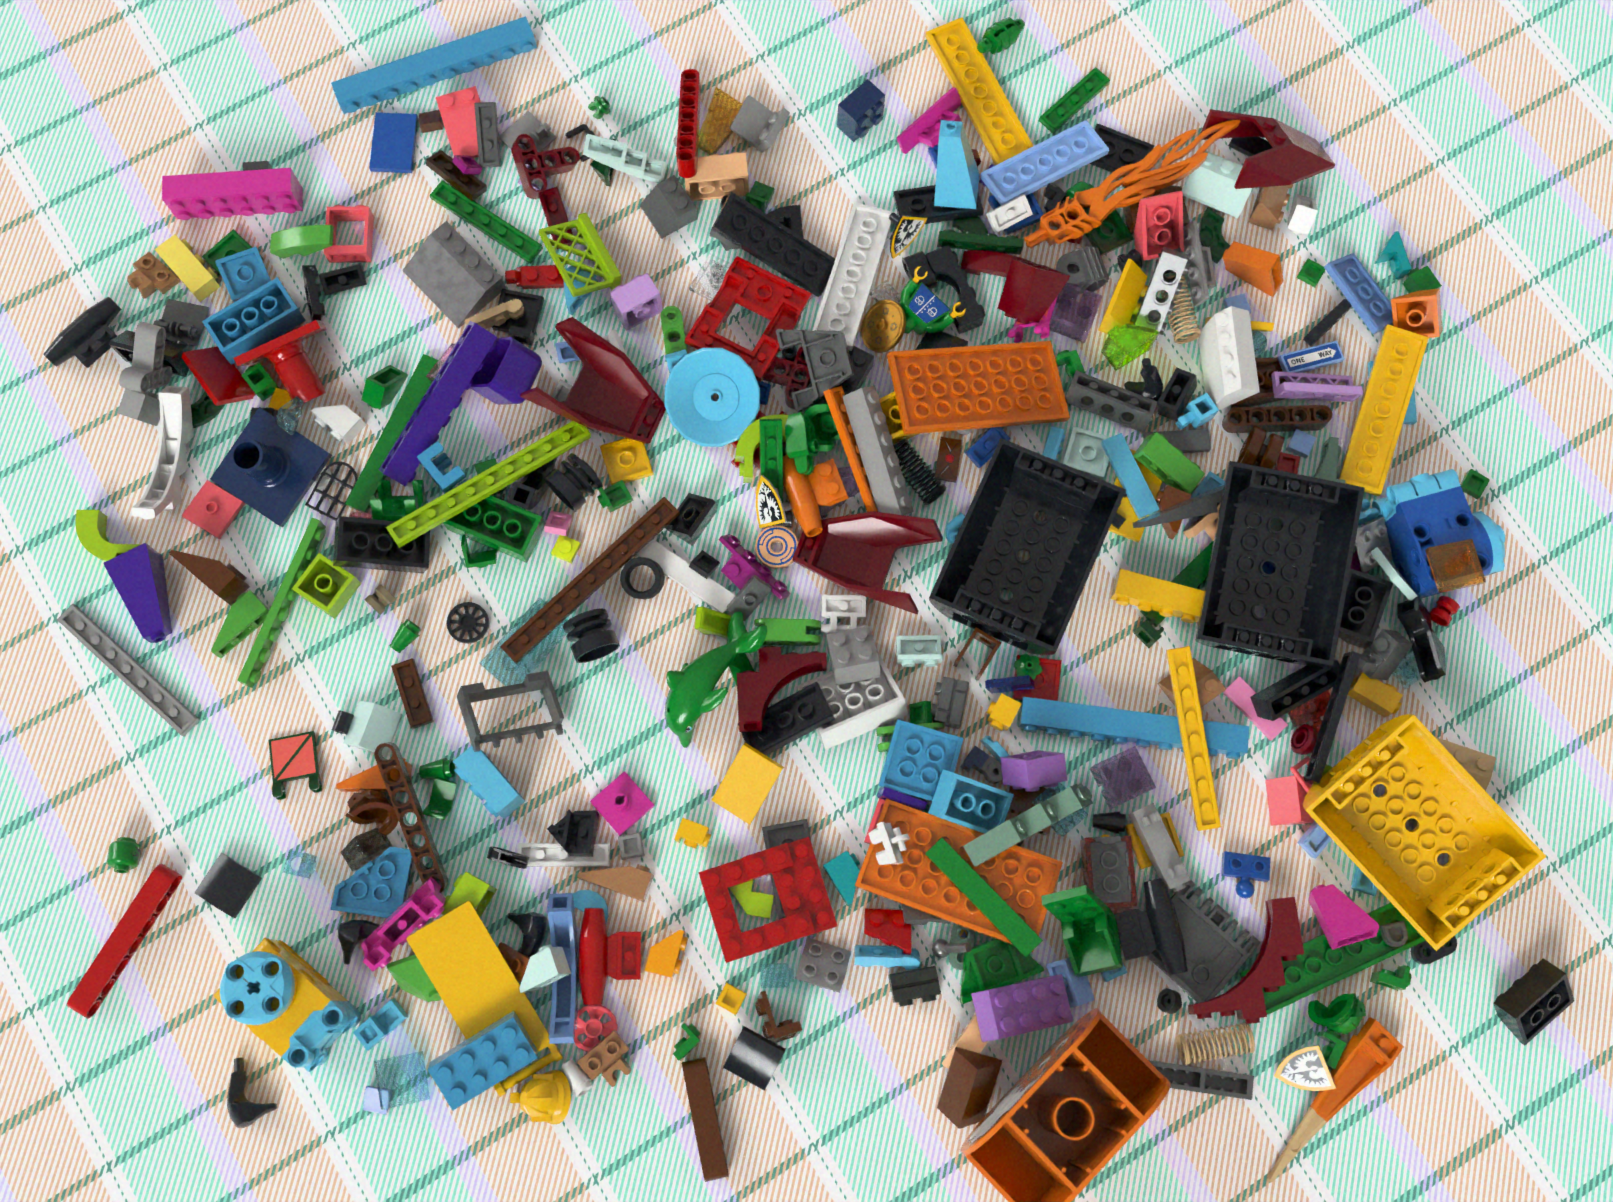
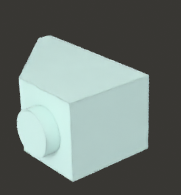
M552 944L545 945L538 949L539 953L530 957L519 988L520 993L535 992L571 974L563 947H552Z

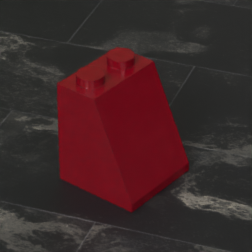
M1012 259L998 309L1004 311L1005 316L1017 319L1016 321L1020 323L1039 322L1068 282L1070 275L1045 265Z

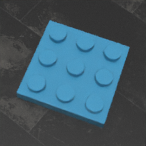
M897 719L878 786L932 801L943 769L955 772L964 738Z

